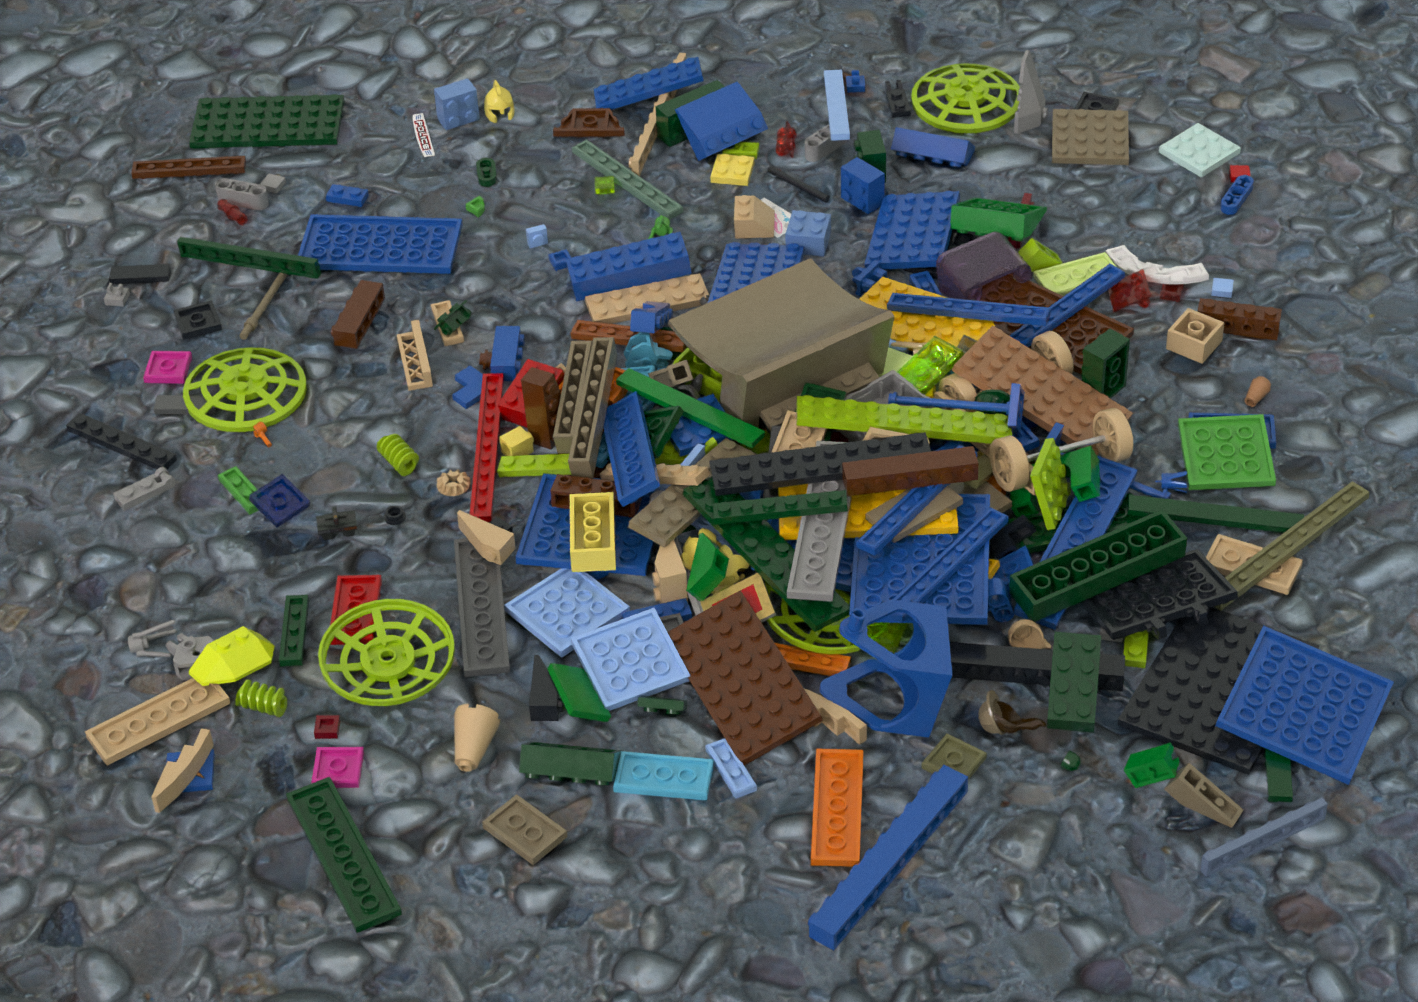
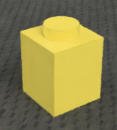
M521 426L499 437L501 452L505 456L529 455L534 452V438L529 431L526 432Z

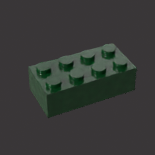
M715 80L655 106L657 137L669 147L688 140L675 109L726 86L720 81Z
M1066 632L1054 633L1047 718L1048 729L1094 733L1101 635Z

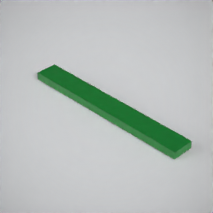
M630 368L616 379V385L631 392L636 391L639 396L665 408L680 406L684 411L682 416L750 448L755 447L765 437L764 430Z

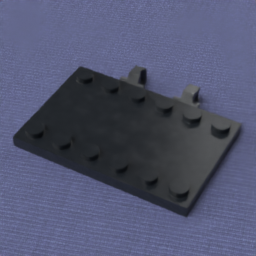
M1198 549L1186 552L1185 556L1081 601V603L1112 640L1122 639L1125 636L1145 630L1147 632L1152 631L1153 635L1159 640L1167 637L1165 625L1169 621L1194 616L1195 621L1200 626L1209 623L1207 620L1208 609L1238 599V592Z

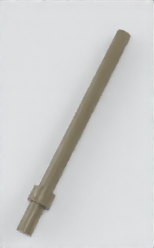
M279 273L253 315L246 320L244 328L239 335L242 340H246L249 334L256 329L258 320L288 274Z

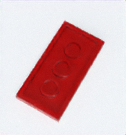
M381 575L337 576L330 625L348 610L364 603L379 600L382 584ZM372 613L353 620L341 630L352 637L360 630L374 624ZM375 632L363 637L359 642L367 644L374 639ZM334 637L330 645H345V643Z

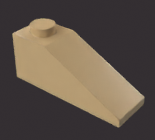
M459 510L457 512L459 529L487 561L502 565L516 549L514 533Z

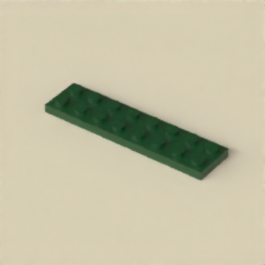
M327 777L286 793L287 801L356 933L402 915L401 907L331 778Z

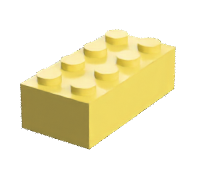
M613 492L570 494V558L572 572L616 570Z

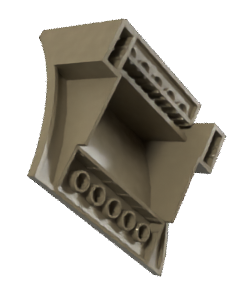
M810 258L669 320L668 325L694 354L722 375L720 405L724 411L757 428L759 427L761 417L771 432L772 426H782L788 410L795 412L797 396H801L805 382L846 391L847 396L865 388L872 381L878 379V375L884 372L894 315L890 310L869 305L845 291Z

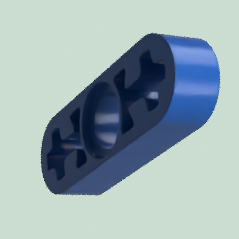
M1241 175L1236 178L1221 200V212L1227 215L1238 212L1253 190L1254 179L1252 177Z

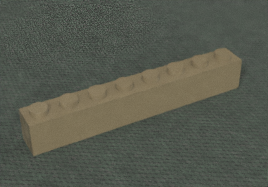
M614 337L593 338L568 458L571 476L594 477L617 360Z

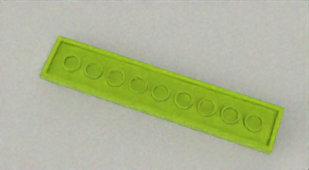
M810 395L797 396L796 400L797 426L868 432L870 427L905 434L925 432L927 438L992 444L993 440L997 438L1012 436V429L1007 426L1008 416L1000 413L984 414L979 411L963 412L958 409L942 410L937 407L921 408L916 405L900 406L894 403L879 404L873 401L858 402L852 399L837 400L831 397L816 398Z

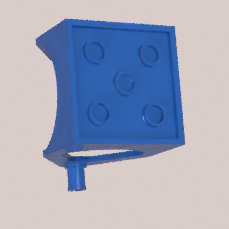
M888 600L867 610L861 608L852 609L850 617L843 619L840 623V634L876 659L866 660L824 679L820 684V693L827 700L850 711L872 730L929 738L952 678L946 606ZM896 612L906 613L913 623L914 630L910 641L899 652L893 654L868 637V625ZM874 672L887 673L896 681L902 691L904 698L903 709L892 720L880 719L848 697L847 685Z

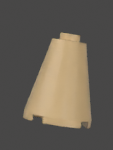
M463 704L455 709V764L460 770L470 772L478 767L500 725L501 720L498 719V713L483 705L477 704L476 708H468L469 704Z

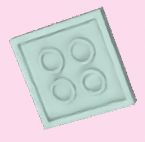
M1199 123L1159 146V153L1201 178L1240 154L1241 147Z

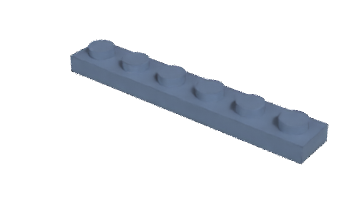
M1322 797L1315 801H1310L1295 811H1289L1284 816L1276 820H1270L1255 830H1249L1239 838L1231 839L1216 849L1208 850L1202 855L1200 871L1206 877L1325 820L1328 803Z

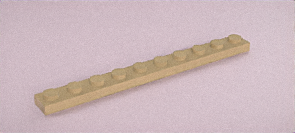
M679 53L677 59L673 60V63L685 61L687 59L686 53ZM677 90L659 95L658 101L654 103L653 113L649 114V122L645 124L644 133L639 137V144L634 148V155L629 159V168H632V172L640 176L657 138L655 106L673 99Z

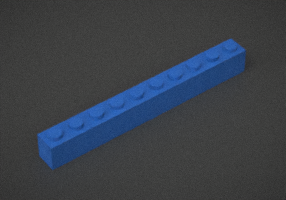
M943 765L938 772L935 771L932 774L928 784L925 787L922 786L916 798L906 804L903 813L899 817L894 818L890 828L886 833L883 832L879 836L872 849L869 848L865 852L862 861L852 867L849 876L839 882L836 891L831 897H826L817 913L814 912L808 920L810 938L833 951L837 948L967 794L968 776L946 765Z

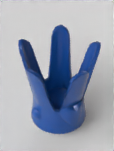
M1187 471L1162 473V480H1155V482H1162V490L1172 489L1187 493L1184 490L1176 489L1186 488L1187 483L1185 481L1172 480L1186 476Z

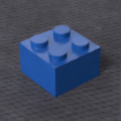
M858 157L854 158L841 167V198L865 213L870 214L881 207L882 200L885 198V173Z

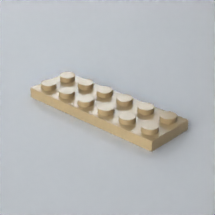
M699 273L585 296V303L592 322L613 324L631 320V311L635 308L643 309V303L646 301L670 303V309L677 311L702 306L700 299L704 296L708 301L706 295H709Z
M191 678L85 731L88 741L108 766L231 703L229 696L219 684L210 683L207 686H202L194 678Z

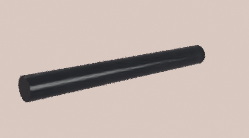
M773 166L768 168V173L825 203L829 201V195Z

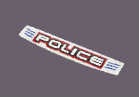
M423 113L414 114L413 125L424 157L435 156Z

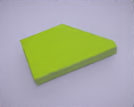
M739 142L735 144L734 148L724 149L722 154L745 155L754 157L757 160L760 146L759 143Z

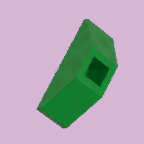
M704 533L699 534L686 589L688 593L699 601H704L725 578L729 558L721 548Z

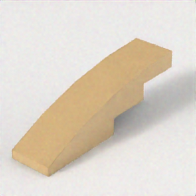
M804 689L823 718V721L814 725V727L823 723L837 736L846 732L859 745L867 740V725L850 711L827 700L823 696Z
M201 729L194 746L184 745L177 762L167 761L151 796L155 812L160 813L174 801L201 769L214 746L210 730Z

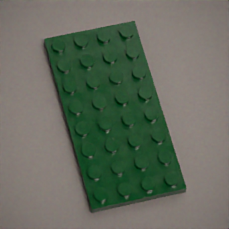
M344 95L200 98L189 145L190 148L337 145L345 102Z

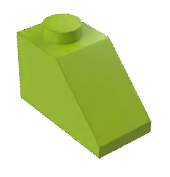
M1033 238L1016 253L1020 261L1019 265L1025 271L1030 270L1034 272L1063 264L1057 253Z

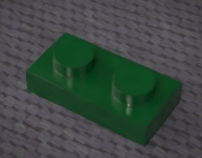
M640 696L638 697V706L644 707L643 711L657 712L659 708L666 709L668 714H680V711L687 710V700Z

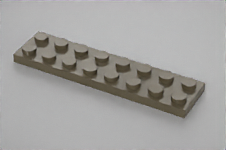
M725 438L695 465L708 467L710 472L708 477H711L710 460L756 455V453ZM671 484L629 521L628 528L666 547L701 516V513L683 496V489L691 485Z

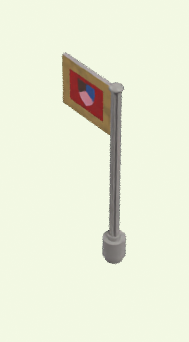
M663 490L652 493L649 503L658 497ZM677 536L674 541L681 556L683 551ZM684 567L685 570H686L687 585H688V580H689V576H690V570H688L686 567ZM758 573L706 598L704 601H699L688 593L695 615L702 613L740 590L761 622L776 615L764 580Z

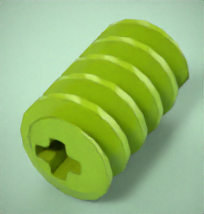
M394 433L384 436L377 442V451L401 476H408L414 471L419 462V455L398 434Z
M250 679L245 680L238 690L235 704L238 707L250 708L253 711L275 715L276 717L284 715L288 703L283 688H279L276 691V687L271 686L268 689L267 684L264 683L260 686V683L257 681L252 684Z

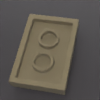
M517 794L482 822L483 828L532 865L567 838V831Z

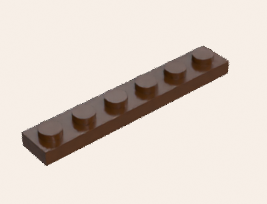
M246 156L133 161L131 174L133 179L245 173Z

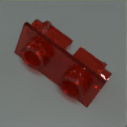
M786 121L784 128H780L777 131L776 154L778 156L790 154L791 158H793L797 134L794 127H791L788 121Z

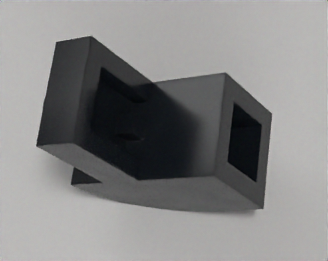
M1024 515L1003 526L990 539V546L996 559L999 560L1020 549L1019 543L1037 531L1034 524Z

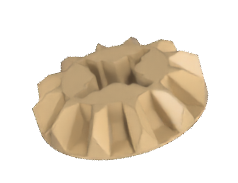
M458 469L455 472L449 470L448 473H442L441 477L437 478L436 485L441 494L458 496L469 489L471 482L466 472L460 473Z

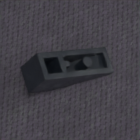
M534 655L529 700L531 721H558L559 712H563L564 703L559 698L557 688L541 657Z

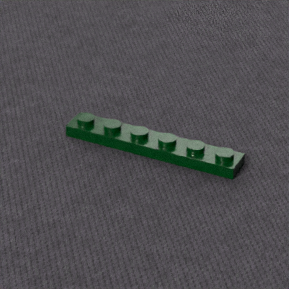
M846 490L713 503L715 525L848 511Z

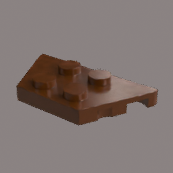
M573 108L568 113V116L561 120V125L553 129V137L625 136L624 127H620L619 120L613 116L610 108Z

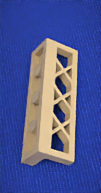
M419 320L411 321L412 332L397 334L408 391L433 387ZM414 339L410 344L402 342L404 340ZM410 351L416 353L413 357L407 356ZM412 364L419 366L416 370L409 368ZM415 377L420 378V379L423 380V381L411 383V381H412Z

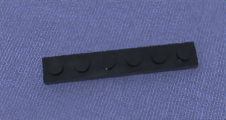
M81 413L66 424L67 431L154 469L160 467L168 469L177 460L175 453Z

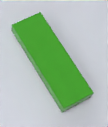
M237 466L218 474L219 481L249 515L268 506L267 499Z

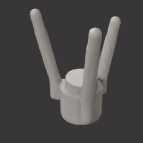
M175 620L128 636L131 654L136 653L137 657H171V653L145 651V649L149 648V640L175 634L177 632L176 629L148 635L175 624Z

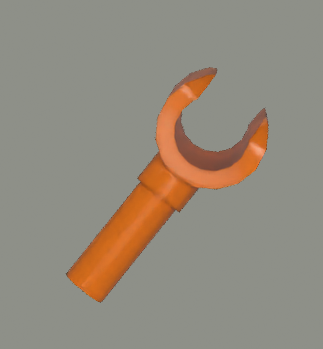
M261 421L253 426L254 436L256 438L260 437L267 447H271V442L264 434L267 432L266 425Z

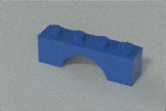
M646 301L643 303V309H633L631 311L630 331L655 333L666 326L673 317V309H670V303Z

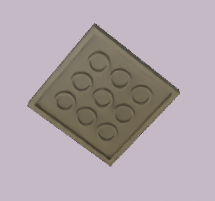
M1053 109L1052 163L1128 165V111Z

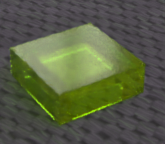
M614 176L595 177L596 194L615 193Z

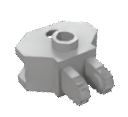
M180 633L177 635L178 645L173 643V641L166 643L167 650L174 656L173 664L176 676L181 680L193 678L189 675V669L206 645L214 641L209 636L194 638L193 636L187 637Z

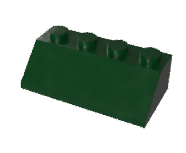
M527 742L521 744L519 773H526V778H540V775H548L549 780L563 781V777L572 778V782L586 783V779L595 780L597 785H609V782L615 781L622 750Z

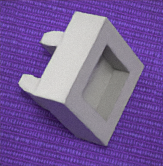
M109 283L104 297L105 305L124 307L130 295L129 288H124L122 284H119L118 287H113L112 283Z

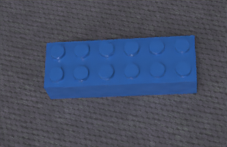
M681 232L670 233L565 259L576 302L585 300V296L692 274L689 255Z

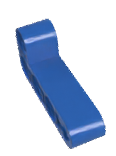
M1000 578L988 579V611L992 612L996 621L1008 622L1013 618L1014 611L1007 587Z

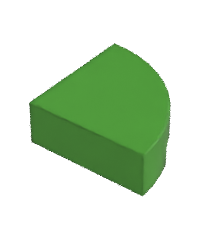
M481 196L465 204L466 210L477 217H480L485 211L484 200Z

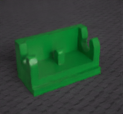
M1171 743L1130 754L1124 772L1135 788L1176 777L1179 757L1172 760L1171 755L1174 747Z

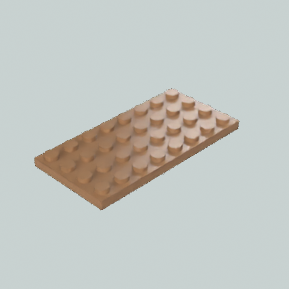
M994 326L954 364L952 369L954 373L983 391L991 388L1004 391L1010 395L1011 384H1021L1025 392L1023 416L1048 432L1052 430L1056 422L1063 424L1061 440L1067 444L1093 438V420L1099 411L1117 408L1125 415L1128 421L1133 415L1124 406L1101 394L1089 384L1079 380L1071 373L1061 369L1055 363L1047 360L1036 351L1031 350ZM1092 444L1091 447L1096 455L1099 456L1100 453L1096 444Z

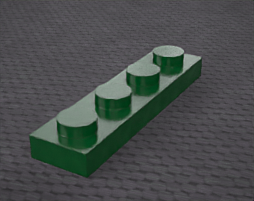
M308 595L286 596L279 654L280 667L303 666L309 607Z

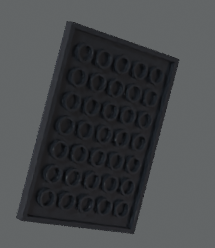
M1211 607L1208 609L1207 620L1209 623L1200 626L1195 621L1194 616L1179 619L1119 716L1117 725L1160 742L1171 743L1176 748L1249 775L1264 747L1215 725L1263 625ZM1280 632V633H1282V634H1285V635H1287V636H1289V637H1292V638H1294V639H1296V640H1299V641H1301V642H1303V643H1306V644H1308V645H1310V646H1312V647H1315V648L1319 649V645H1316V644H1314V643H1311V642L1302 640V639H1300V638L1291 636V635H1289V634Z

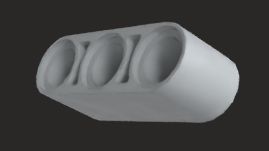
M828 124L805 139V159L810 162L819 161L845 144L847 140L832 141Z
M222 178L215 182L217 198L220 203L253 210H264L269 205L266 187L263 185Z

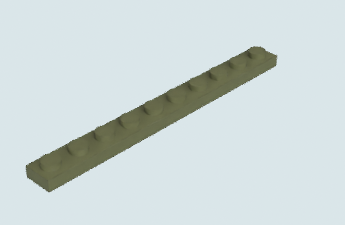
M1352 481L1225 577L1226 580L1237 590L1238 597H1240L1369 498L1370 492ZM1234 600L1229 601L1226 604H1220L1214 607L1221 611Z

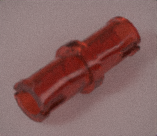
M226 199L218 201L217 208L225 213L228 219L234 220L239 225H244L248 221V216L241 212L238 206L230 204Z

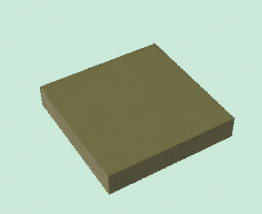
M946 733L924 759L922 769L933 774L935 771L938 772L943 765H946L968 776L969 780L986 760L987 753Z

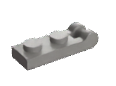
M160 467L154 474L114 492V499L125 511L173 488L176 480L173 476L169 475L166 468Z

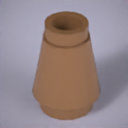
M1262 376L1253 379L1244 400L1248 406L1255 407L1270 392V381Z

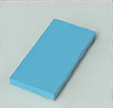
M621 751L613 791L617 793L707 801L714 759Z

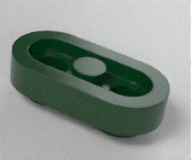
M491 158L479 159L476 162L478 183L484 187H491L497 182L495 161Z

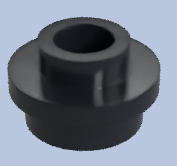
M396 505L388 507L384 514L385 522L390 525L401 524L406 519L405 511Z

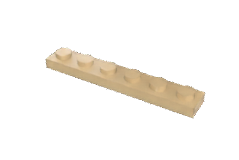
M611 463L600 473L602 480L614 481ZM681 464L656 465L660 484L698 486L710 475L708 467L682 466Z

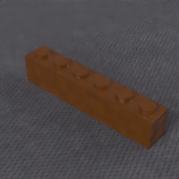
M970 446L843 462L842 477L848 497L978 480L979 463L974 447Z

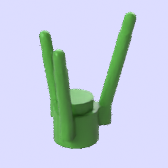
M663 215L657 217L648 239L653 238L655 234L664 236L673 233V228L670 227V220Z

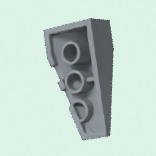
M1029 50L1025 51L1021 60L1019 84L1021 85L1017 95L1019 104L1018 111L1015 112L1014 133L1017 134L1041 126L1043 119H1046L1048 114V108H1045L1046 99Z

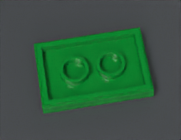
M550 663L547 668L569 716L608 722L611 714L609 710L605 709L584 668Z

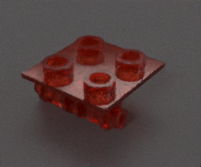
M1144 269L1126 276L1108 289L1114 312L1136 302L1142 308H1147L1150 304L1149 297L1151 293Z

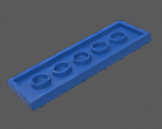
M699 57L687 58L685 61L671 63L660 69H652L644 74H636L631 78L620 79L608 85H601L594 89L596 108H610L613 110L703 82Z

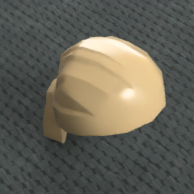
M1022 619L1016 621L1008 630V640L1011 647L1051 649V645L1044 638L1041 628L1032 620Z

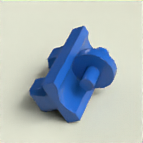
M874 260L867 268L856 267L852 271V281L857 284L855 295L861 296L880 278H887V271L880 269L879 261Z

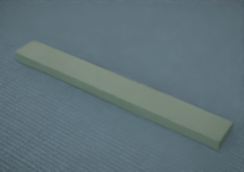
M588 140L572 147V153L660 215L670 220L683 213V206Z

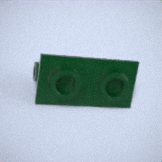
M467 300L460 305L458 302L449 309V314L446 312L437 319L439 323L434 330L440 327L444 335H451L460 325L469 320L472 312L464 306Z

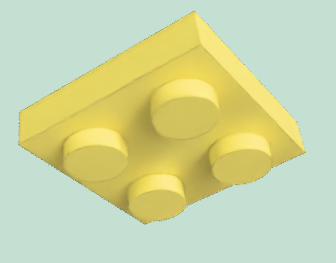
M717 154L710 176L711 183L748 186L755 158L745 155Z

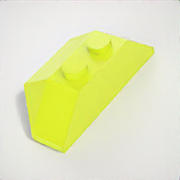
M242 626L207 644L189 669V675L202 686H207L210 683L236 682L271 664L275 645L261 634Z

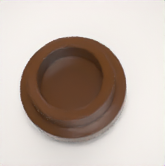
M485 349V353H480L479 365H483L482 369L484 370L490 368L492 352H488V349Z

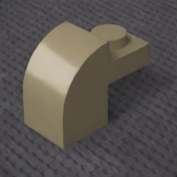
M687 360L648 373L650 378L671 388L694 380Z

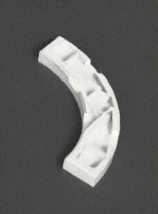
M1125 245L1106 250L1107 255L1117 268L1130 276L1144 281L1161 284H1189L1209 280V274L1202 263L1163 268V265L1139 261L1138 257L1133 255Z

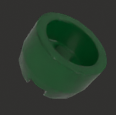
M1069 750L1062 761L1061 767L1068 771H1076L1081 764V759L1076 753Z

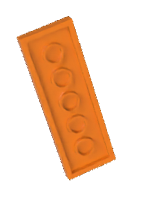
M816 749L811 866L853 867L855 864L860 863L863 750Z

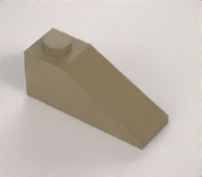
M1187 763L1178 770L1176 777L1171 778L1164 788L1181 805L1230 828L1234 826L1243 812V809L1190 763Z

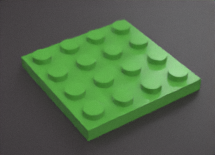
M1264 414L1178 419V429L1189 490L1275 486L1276 477Z

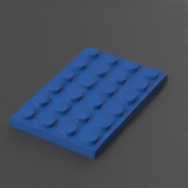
M959 191L886 195L882 200L864 263L865 268L874 260L880 262V269L883 270L942 267L952 233L950 224L951 207L959 203Z

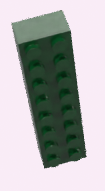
M1162 509L1011 574L1009 593L1029 619L1036 622L1184 557L1188 538Z

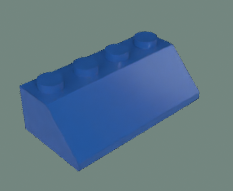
M896 127L891 150L896 152L895 155L906 158L907 155L914 156L913 159L925 161V158L932 159V162L936 164L948 162L952 167L961 168V165H968L975 151V146L967 140Z

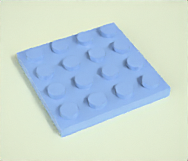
M561 568L504 604L505 612L562 658L574 650L571 644L572 637L622 619V614L630 611V606L587 572H572L571 569Z
M655 608L571 638V644L605 709L609 711L638 701L640 696H651L689 682L688 677H690V674Z

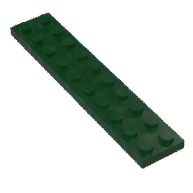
M712 476L704 479L698 486L691 485L683 489V496L814 632L849 616L850 606L836 591L834 592L833 602L787 598V588L795 550L766 520L714 524L713 503L745 500L739 493L716 496Z

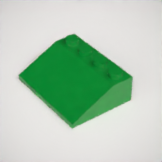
M974 197L952 205L951 229H957L958 233H969V231H972L978 236L993 234L994 238H1005V236L1011 237V240L1023 241V238L1031 236L1046 213L1047 207Z

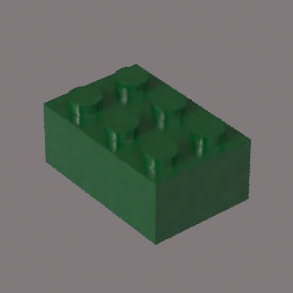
M1110 328L1105 333L1100 334L1091 344L1086 345L1083 349L1082 381L1110 399L1126 387L1130 339Z

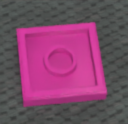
M151 351L143 377L144 383L184 384L192 360V353L190 351Z
M317 747L311 784L330 777L336 788H359L364 748Z

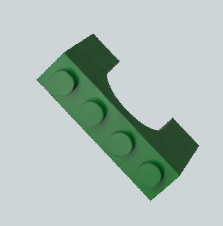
M1091 445L1060 455L1061 463L1064 464L1066 469L1065 477L1071 478V489L1079 502L1100 496L1099 458ZM1025 488L1011 491V509L1016 517L1039 513V503L1036 495L1031 494Z

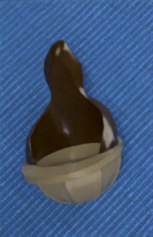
M993 690L987 692V701L979 709V722L990 733L1004 735L1005 733H1015L1019 730H1036L1039 727H1046V723L1042 719L1021 718L1009 704L1000 701L998 695Z

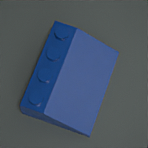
M738 81L675 109L698 161L768 129L761 111Z

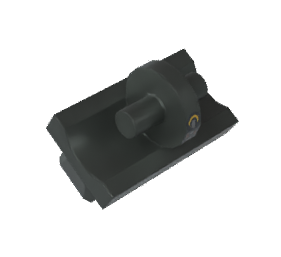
M335 506L332 507V513L316 516L318 535H322L324 540L333 539L335 537L334 533L343 532L345 537L355 535V530H357L355 510L337 512Z

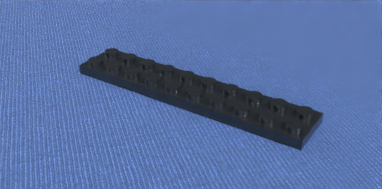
M924 432L710 460L709 464L715 495L720 496L842 480L843 462L930 452L931 450L926 433Z

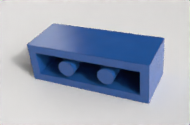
M496 326L490 368L491 373H503L504 381H513L521 370V361L519 360L523 359V348L521 346L525 345V336L521 334L520 326Z

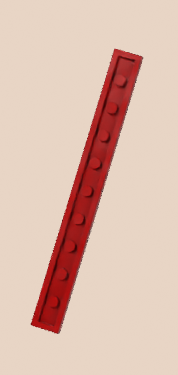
M503 373L483 374L470 515L486 522L492 520L501 420L498 403L503 397Z

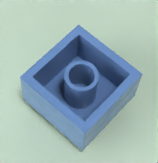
M468 78L434 89L437 119L445 130L480 120L477 90Z
M792 210L785 234L786 245L796 243L799 246H804V255L824 257L831 235V214Z

